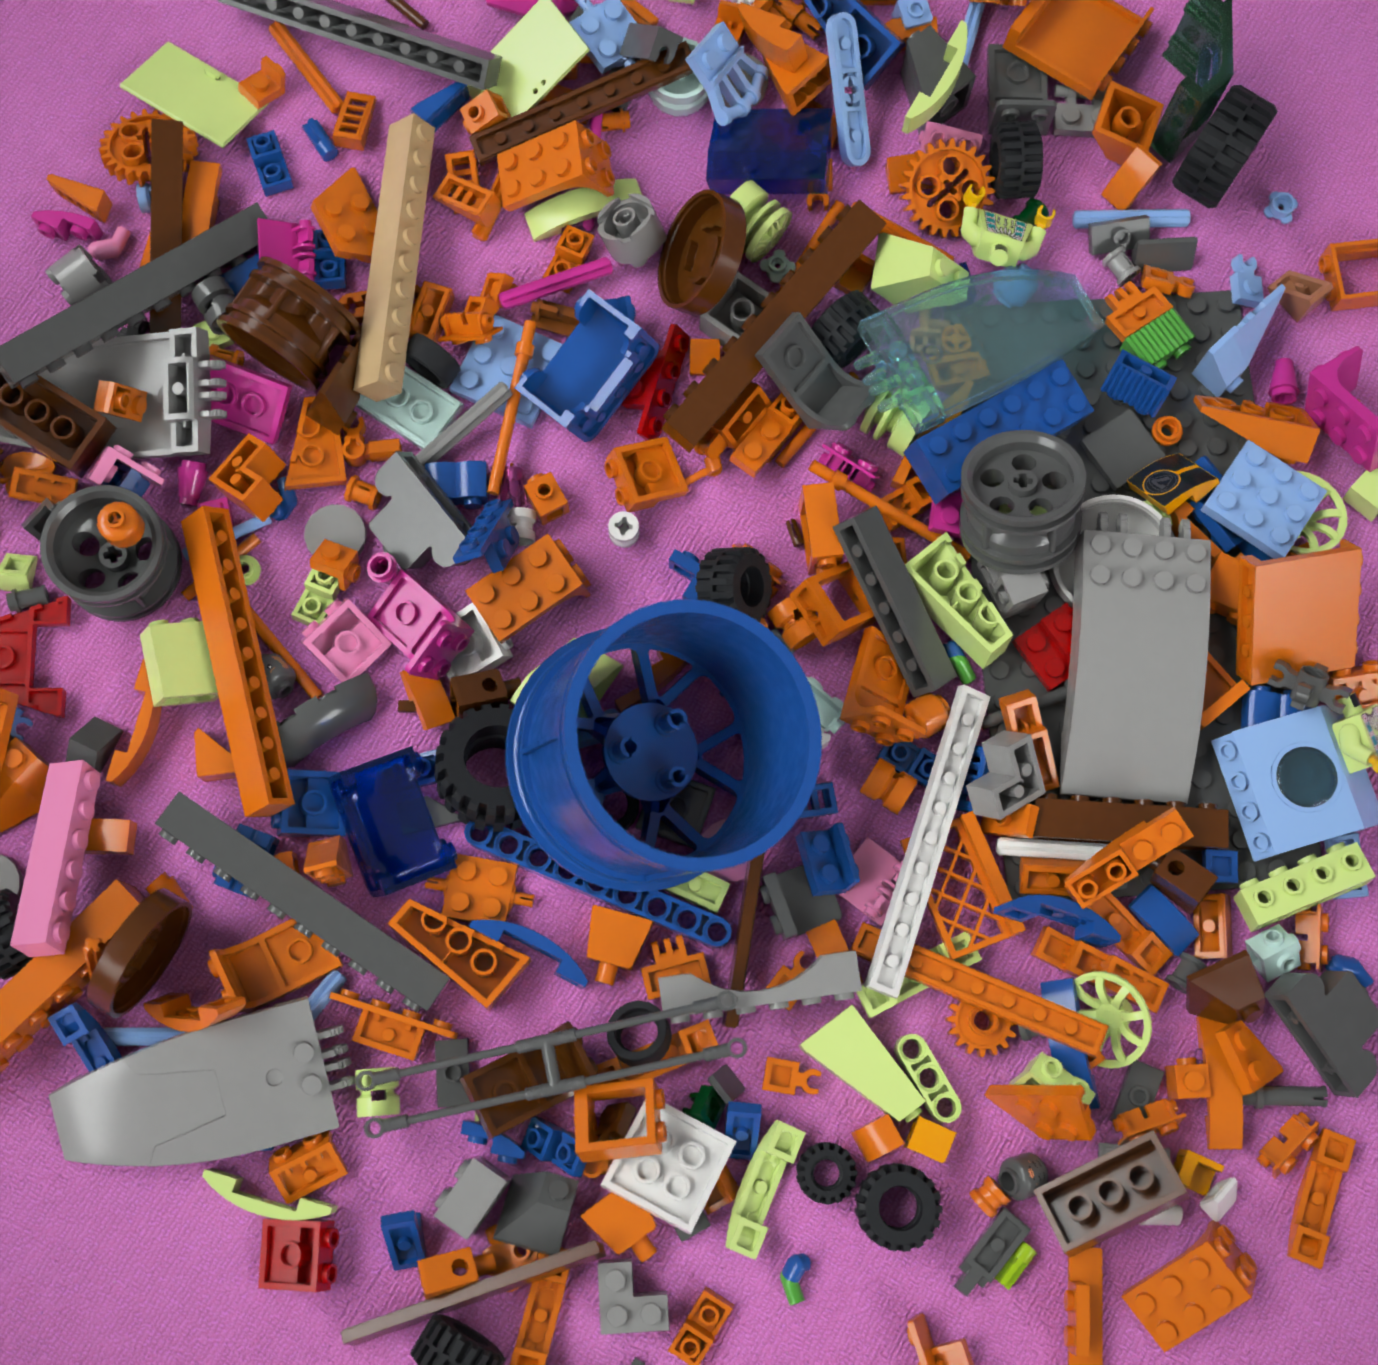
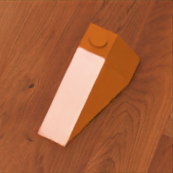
M1195 395L1193 400L1200 412L1275 455L1282 462L1296 464L1297 461L1308 464L1321 429L1304 408L1275 402H1266L1265 407H1261L1252 400H1243L1241 405H1236L1234 401L1227 398Z
M14 737L8 743L0 776V833L9 828H15L22 824V821L39 813L49 763L28 743L17 737Z

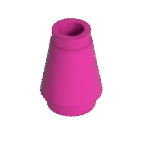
M1280 358L1275 361L1268 395L1271 397L1272 402L1289 405L1296 401L1300 390L1294 361L1290 358Z
M182 460L181 467H177L179 504L197 507L209 474L206 471L207 464Z
M386 552L373 555L367 564L369 577L376 582L390 585L400 571L395 558Z

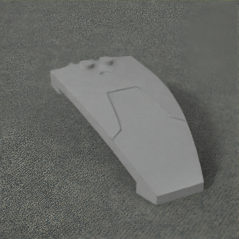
M198 327L169 329V332L114 337L105 343L100 339L91 344L93 349L85 355L77 358L73 354L64 360L66 365L57 371L50 373L47 369L38 374L91 409L94 407L99 380L116 382L148 392L146 398L147 408L143 414L142 422L99 413L117 428L104 447L110 446L113 448L114 445H119L134 454L132 459L210 454L211 420L227 418V411L222 409L211 410V401L227 399L226 392L211 391V389L225 388L226 380L221 378L210 379V370L226 369V362L210 360L208 331ZM0 427V442L33 448Z
M304 996L275 1004L269 1008L229 1018L198 1031L176 1035L116 1059L84 1075L80 1074L49 1094L64 1159L80 1163L113 1166L190 1164L252 1153L339 1128L331 1091L354 1085L355 1076H344L340 1079L328 1081L326 1072L347 1067L351 1064V1058L343 1057L324 1062L323 1059L349 1051L347 1044H337L321 1050L318 1040L338 1036L344 1032L343 1026L335 1025L316 1031L308 997Z

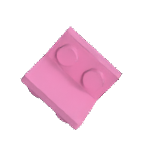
M114 445L113 448L110 446L104 447L85 478L96 485H101L103 481L109 483L118 469L114 465L115 461L134 469L142 477L155 485L162 486L165 482L163 478L159 477L162 472L148 462H142L141 465L131 460L134 454L119 445Z

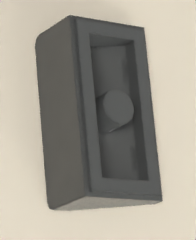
M1197 237L1138 240L1131 252L1132 263L1134 266L1138 265L1141 268L1140 273H1142L1144 265L1167 271H1189L1193 266L1198 239Z

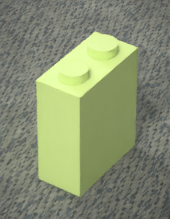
M187 618L179 623H169L168 620H156L149 623L147 628L140 634V640L153 706L160 707L216 701L219 695L203 622L199 621L198 618Z

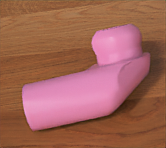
M117 226L111 239L90 243L88 252L97 260L117 258L121 255L131 232L124 227Z

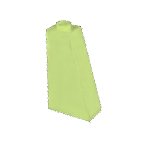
M853 1005L847 1007L798 1045L804 1053L881 1111L889 1114L896 1122L904 1119L908 1123L922 1112L919 1106L926 1101Z

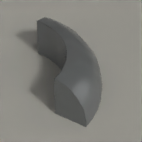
M368 673L335 685V690L325 694L319 700L317 696H314L294 708L293 710L296 714L287 717L281 723L276 721L287 768L295 767L307 755L337 735L373 718L376 713L378 700L376 688Z

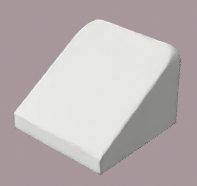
M1234 1177L1217 1182L1200 1202L1199 1206L1215 1222H1219L1236 1201L1238 1181Z

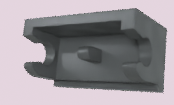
M629 23L619 55L625 58L631 57L638 60L645 59L655 62L660 55V49L664 46L667 50L664 64H669L674 59L678 44L682 43L683 37L661 26Z

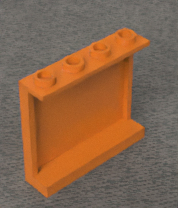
M1113 0L1030 1L1010 27L1002 48L1092 101L1099 91L1103 93L1106 91L1109 82L1113 79L1111 74H1118L1127 59L1124 56L1126 54L1128 56L1133 54L1140 42L1137 38L1139 36L1141 38L1146 36L1153 24L1149 19L1155 8L1150 7L1142 18Z
M1341 539L1340 548L1265 561H1261L1253 555L1240 557L1236 675L1251 686L1267 683L1272 675L1284 678L1282 671L1273 668L1278 659L1287 662L1293 670L1298 672L1302 666L1314 667L1316 663L1328 667L1327 672L1355 667V655L1358 651L1356 642L1357 626L1360 622L1358 613L1359 596L1362 592L1360 575L1364 560L1362 548L1346 539Z

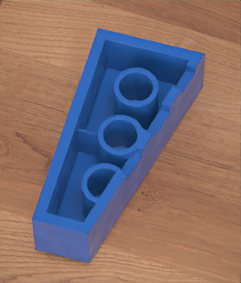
M804 0L815 19L818 20L825 31V34L827 20L832 15L847 12L853 16L857 25L863 86L866 91L906 45L860 0Z

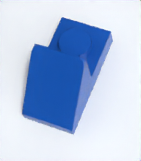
M115 461L114 465L118 467L115 475L109 483L103 481L101 485L123 487L142 497L150 485L149 481L141 477L142 475L134 469Z
M728 1101L724 1135L737 1141L729 1158L751 1160L758 1145L762 1104Z
M411 1210L381 1216V1229L394 1271L418 1267L417 1261L427 1258L421 1214Z

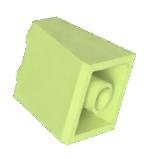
M887 233L879 234L871 290L906 313L966 301L967 287L969 285L968 271L932 246Z

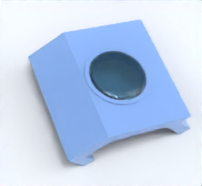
M1321 705L1235 730L1230 734L1211 740L1254 862L1378 825V800L1366 769L1349 773L1332 729V724L1344 717L1343 712L1339 714L1332 711L1328 705Z

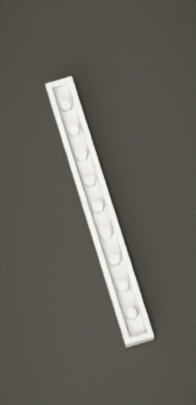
M965 684L957 688L864 987L891 998H898L990 701V696Z

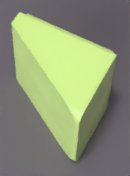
M6 553L0 565V589L3 591H12V589L21 591L32 588L38 560L37 556Z

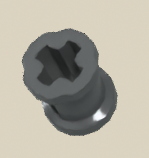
M1182 952L1179 956L1181 959L1180 963L1172 975H1167L1165 981L1178 991L1186 994L1187 976L1207 966L1193 955Z

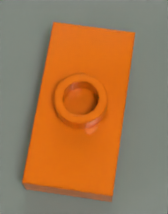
M14 466L8 497L40 504L48 498L56 504L59 500L62 501L69 495L77 492L79 480Z
M1026 804L1001 820L982 816L981 830L985 835L1033 838L1039 807L1033 804Z

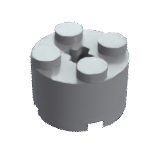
M634 193L628 194L630 197L621 201L618 197L606 204L597 217L599 224L597 230L615 261L622 264H631L633 267H640L665 243L667 236L650 200L644 195Z
M80 244L45 270L48 277L64 290L61 294L71 306L113 283L103 268L99 267L92 260L93 257Z

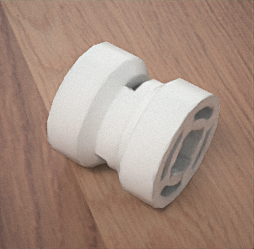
M513 507L507 517L511 526H515L518 531V546L532 545L535 543V531L532 528L533 524L536 523V511L530 508Z

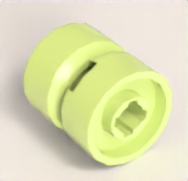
M396 1067L355 1070V1079L356 1076L362 1071L371 1070L373 1072H377ZM366 1074L362 1078V1084L365 1087H369L372 1079ZM399 1081L377 1085L370 1091L359 1090L361 1091V1096L356 1099L357 1117L400 1114V1095L394 1091L399 1086ZM384 1090V1100L372 1101L371 1091Z

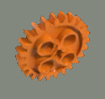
M156 108L152 114H148L147 110L143 109L141 115L138 116L132 111L130 114L131 118L129 119L120 116V124L110 123L112 131H103L105 138L99 140L101 147H99L104 168L108 169L109 175H116L119 182L126 179L128 185H132L135 181H138L140 187H143L146 181L151 182V164L148 158L149 151L145 132H149L151 149L152 118L174 120L164 113L159 114ZM184 125L183 172H188L186 164H190L191 160L194 161L193 157L198 156L197 147H199L195 132Z
M954 138L948 139L946 146L942 139L936 140L935 148L930 142L924 145L926 154L921 150L914 152L917 161L913 159L906 161L911 170L901 172V175L907 178V182L898 184V187L906 189V194L900 196L899 200H908V205L902 210L903 212L912 210L913 214L909 221L913 222L919 219L918 230H923L929 226V236L934 235L939 229L940 238H945L948 230L952 237H957L959 228L961 229L964 208L967 207L963 201L962 185L964 182L972 184L975 195L978 194L982 186L985 188L986 193L976 207L983 209L984 206L993 205V202L987 198V195L996 192L995 189L988 187V183L994 181L995 177L986 175V172L992 168L991 165L982 166L981 164L985 154L978 157L974 156L977 149L976 146L965 150V140L960 141L957 147H955ZM945 159H950L954 163L955 169L952 175L947 174L943 169ZM964 169L967 170V174L949 188L950 193L941 195L931 207L927 206V203L933 197L944 190V184L954 181ZM923 179H928L932 184L930 195L924 194L921 190L920 185ZM942 202H947L951 207V214L948 218H944L940 214L939 208Z

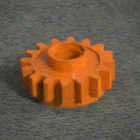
M956 999L958 1001L957 1005H948L947 1008L953 1013L952 1016L945 1018L946 1022L952 1023V1028L947 1031V1034H955L957 1040L954 1045L957 1047L964 1044L966 1046L965 1054L967 1055L971 1054L974 1049L977 1050L978 1057H984L986 1049H988L992 1056L998 1055L996 1046L1007 1049L1009 1045L1005 1040L1006 1037H1016V1034L1010 1030L1011 1026L1016 1025L1012 1022ZM978 1012H982L988 1017L989 1024L985 1030L978 1029L974 1023V1017Z

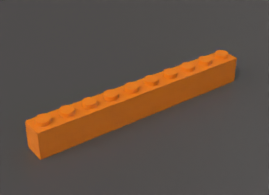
M201 506L183 519L181 525L245 817H271L295 803L229 509Z

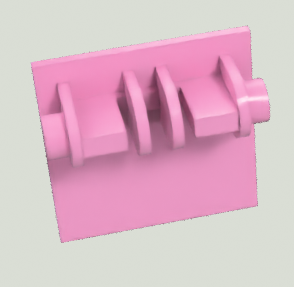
M931 121L926 122L925 131L921 130L919 134L920 150L925 154V144L930 142L935 148L936 140L942 139L946 146L948 139L954 138L955 147L963 140L966 141L965 150L976 146L977 149L974 156L978 157L983 139L982 134ZM945 159L943 169L949 175H952L955 166L953 161ZM964 169L954 181L944 184V189L949 190L953 184L967 174V170ZM923 179L921 182L932 185L928 179ZM964 182L962 185V193H965L968 189L969 182Z
M867 837L853 855L859 869L860 881L846 893L839 895L881 927L888 911L903 860L900 862Z

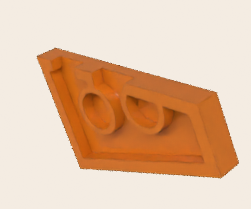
M316 396L304 397L288 475L284 485L285 490L347 484L340 432L337 435L306 416Z

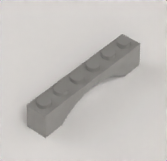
M853 950L819 955L807 969L795 978L778 986L762 990L737 991L725 989L707 983L691 973L658 977L662 1011L691 1005L693 1001L715 997L723 991H731L736 995L737 1004L734 1008L736 1009V1014L756 1012V1006L769 1004V1010L788 1008V1001L800 999L802 1005L822 1003L821 997L834 995L835 1001L854 998V992L862 991L857 954ZM725 994L721 997L723 1007L727 1008L733 1004L731 995ZM723 1010L705 1012L703 1017L704 1019L723 1017ZM695 1012L671 1017V1024L691 1021L690 1015L695 1014Z

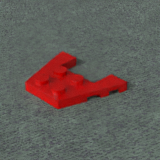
M68 596L56 598L57 601L45 605L38 604L29 607V610L14 615L10 613L0 617V688L18 694V705L58 718H65L66 690L64 688H34L36 640L38 627L70 626L72 599Z

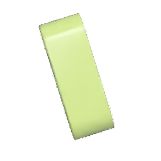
M917 1034L901 1036L894 1045L896 1058L911 1083L926 1101L923 1104L928 1113L938 1122L950 1123L955 1121L961 1114V1102L926 1041ZM907 1040L915 1041L919 1048L917 1056L913 1059L906 1057L903 1053V1044ZM924 1069H930L935 1074V1083L929 1088L924 1087L920 1082V1074ZM942 1098L949 1099L952 1104L951 1114L946 1117L941 1116L937 1111V1103Z

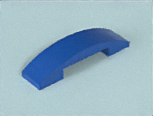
M1029 895L994 907L993 914L1018 922L1041 916L1075 927L1074 940H1081L1088 945L1098 948L1121 941V935L1100 915L1087 907L1082 909L1079 903L1062 897Z
M498 920L471 921L469 928L492 940L499 941L503 933L559 962L554 975L580 989L586 987L588 980L577 963L561 947L545 936L510 922Z
M1074 977L1040 983L1042 998L1078 1013L1080 1006ZM1048 1038L1051 1056L1058 1059L1063 1068L1070 1074L1088 1083L1090 1089L1096 1093L1089 1105L1090 1110L1099 1109L1101 1106L1094 1074L1091 1075L1088 1056Z
M77 1002L70 1004L47 1018L63 1046L72 1043L89 1072L122 1057L102 1026Z

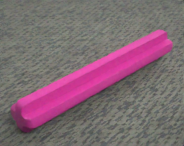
M603 257L506 290L499 294L500 304L505 310L610 275L613 272L610 259Z

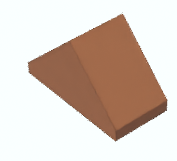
M1291 270L1267 287L1269 293H1272L1281 284L1286 287L1279 303L1296 322H1299L1318 307L1333 289L1331 282Z

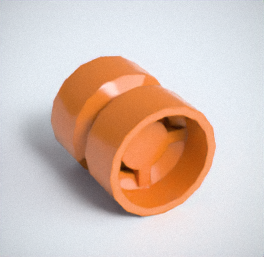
M791 597L784 599L768 612L767 615L775 628L783 630L781 637L790 651L800 649L817 638Z
M880 757L859 792L873 801L877 799L882 800L884 808L898 815L918 780L904 771L897 773L893 764Z

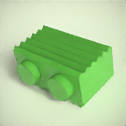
M1172 308L1131 336H1128L1121 345L1120 352L1123 349L1163 369L1167 365L1166 360L1172 356L1179 359L1191 350L1190 344L1196 336L1177 311Z

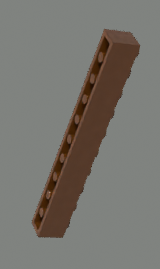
M860 199L853 207L847 204L836 217L839 223L834 229L828 226L817 239L821 244L815 251L809 248L798 261L802 266L796 273L792 269L789 270L779 282L783 286L777 294L773 291L769 293L760 304L764 308L758 316L752 313L741 326L744 330L742 335L738 339L733 335L721 349L725 352L723 357L719 361L713 358L702 371L706 375L699 384L694 380L683 393L686 397L680 406L674 403L664 414L663 418L667 421L661 429L688 453L694 449L763 369V366L755 357L760 348L792 312H800L804 319H806L887 224Z

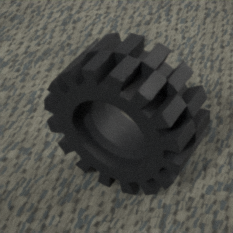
M821 1142L808 1147L801 1154L796 1166V1178L800 1189L807 1197L817 1203L831 1205V1203L841 1202L843 1198L851 1194L852 1188H855L857 1170L854 1159L846 1149L834 1143ZM822 1160H831L838 1166L839 1178L831 1186H821L814 1178V1168Z

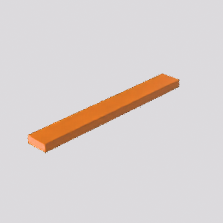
M862 922L850 951H856L858 957L872 962L881 929ZM914 944L904 977L1095 1059L1097 1058L1109 1028L1108 1025Z

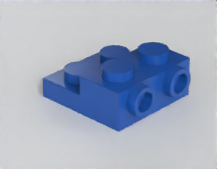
M287 769L295 804L271 816V828L277 829V836H346L348 772Z

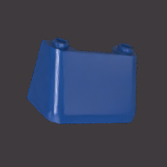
M590 289L575 303L574 316L579 321V324L545 369L542 371L535 367L524 371L519 378L518 384L514 387L584 442L593 440L600 433L653 363L659 352V344L644 329Z

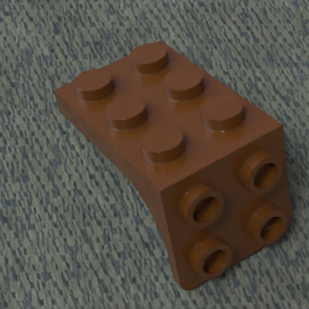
M567 1021L549 1033L572 1028L578 1029ZM582 1037L577 1038V1041L554 1046L561 1080L581 1075L588 1077L598 1074L596 1063L591 1057L587 1056L582 1046ZM541 1049L521 1054L517 1052L509 1053L460 1078L470 1102L524 1091L526 1087L548 1083ZM574 1091L530 1101L523 1099L478 1109L475 1112L490 1140L573 1097Z

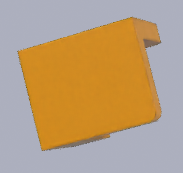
M917 1116L914 1118L903 1147L944 1163L956 1132Z
M1179 1149L1173 1164L1184 1187L1204 1196L1208 1193L1215 1172L1222 1173L1225 1167L1188 1149Z

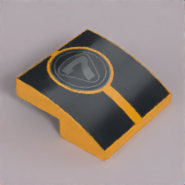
M1180 453L1161 458L1126 480L1130 489L1167 515L1171 514L1188 498L1197 503L1220 483L1218 478Z

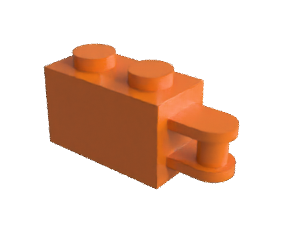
M750 382L694 447L696 453L706 455L710 459H716L726 447L735 450L764 417L768 407L772 404L760 385Z

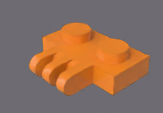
M1129 281L1124 284V289L1119 287L1114 291V295L1110 293L1105 296L1106 304L1113 311V313L1106 317L1105 324L1123 343L1128 336H1131L1162 314H1165L1174 306L1155 286L1142 293L1133 282Z
M682 934L677 935L675 938L679 949L672 950L670 938L663 939L666 950L663 953H660L657 941L650 942L656 964L640 968L648 1001L660 998L658 977L691 973L711 984L704 953L700 952L687 956Z

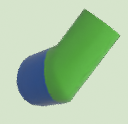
M955 641L944 643L943 646L962 684H969L974 681L976 675L963 649Z
M805 1253L794 1254L789 1257L780 1274L789 1305L805 1300L799 1284L804 1272L808 1271L811 1267V1260Z

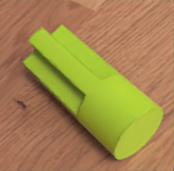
M1022 1241L994 1279L1007 1290H1010L1037 1252L1026 1242Z

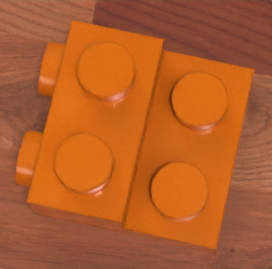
M667 436L615 447L606 457L604 463L605 473L608 478H614L617 486L615 490L616 501L620 506L624 505L627 512L652 508L660 501L685 496L689 491Z

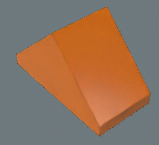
M197 728L194 732L197 777L204 782L235 779L236 774L231 753L201 729Z

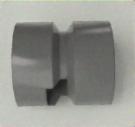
M212 276L194 287L191 298L198 310L203 314V318L214 334L223 335L225 333L219 328L216 320L221 314L228 315L225 308L229 303H232L235 293L225 277Z

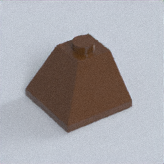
M1246 949L1187 976L1186 1010L1189 1014L1230 1024L1239 1020L1252 1023L1264 1013L1266 997Z

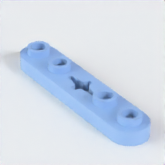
M841 12L832 15L827 20L826 38L840 156L846 165L856 167L865 164L869 160L871 148L857 25L852 15L847 12ZM851 87L852 93H845L844 88Z

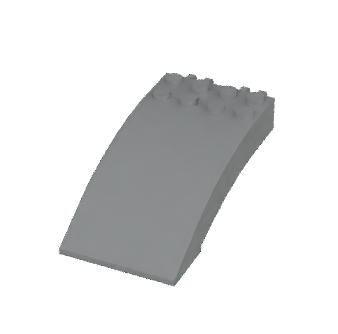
M1099 512L1096 530L1084 529L1075 548L1070 665L1063 732L1061 733L1060 795H1084L1095 798L1116 797L1130 801L1149 799L1153 800L1154 803L1181 801L1187 805L1200 734L1207 671L1210 625L1211 540L1191 539V522L1189 519H1181L1178 526V537H1171L1170 518L1162 517L1160 520L1159 536L1128 533L1127 514L1120 513L1116 519V532L1108 531V513Z

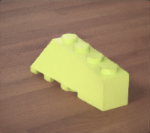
M946 531L908 561L905 566L929 617L984 670L1006 651L1013 634L994 604L988 602L982 592L983 587L977 578L974 579L966 567L965 559L961 553L956 552L951 544L952 539Z

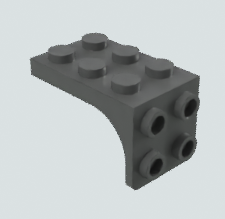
M988 44V135H992L998 122L1036 121L1041 136H1046L1057 109V102L1048 100L1047 74L1002 48L1003 44Z
M792 312L755 354L757 360L805 425L810 429L838 431L850 429L854 426L857 417L862 411L875 401V396L881 390L878 383L860 381L840 368L800 312Z

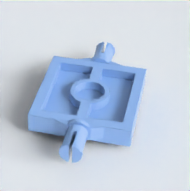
M574 0L583 10V14L569 23L589 47L590 51L587 55L603 75L615 67H627L636 63L634 58H625L619 55L629 23H637L620 0H605L600 4L593 5L590 0Z

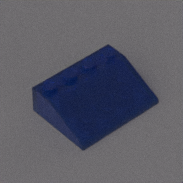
M802 108L795 116L791 115L788 109H751L746 117L735 118L726 126H720L714 118L706 172L709 189L722 194H733L743 183L752 180L768 192V194H828L833 108Z

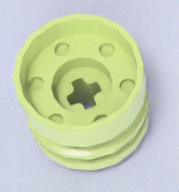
M749 180L738 187L730 197L736 199L744 210L746 217V240L743 253L746 252V258L755 263L761 260L779 242L790 224L792 212L785 207L781 208V203L775 199L767 203L768 192L754 181Z
M892 375L880 387L881 390L875 396V401L866 408L859 430L868 434L874 425L877 424L872 438L878 440L886 431L890 432L891 435L888 439L887 447L904 457L903 451L913 443L923 426L931 418L938 402L922 392H919L911 402L908 401L906 398L911 386L905 383L898 393H895L900 379Z

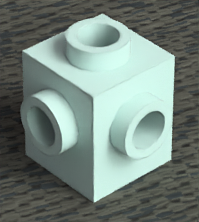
M1279 924L1245 940L1246 949L1255 970L1267 982L1301 966L1299 955L1301 945L1299 940L1293 933L1288 934Z

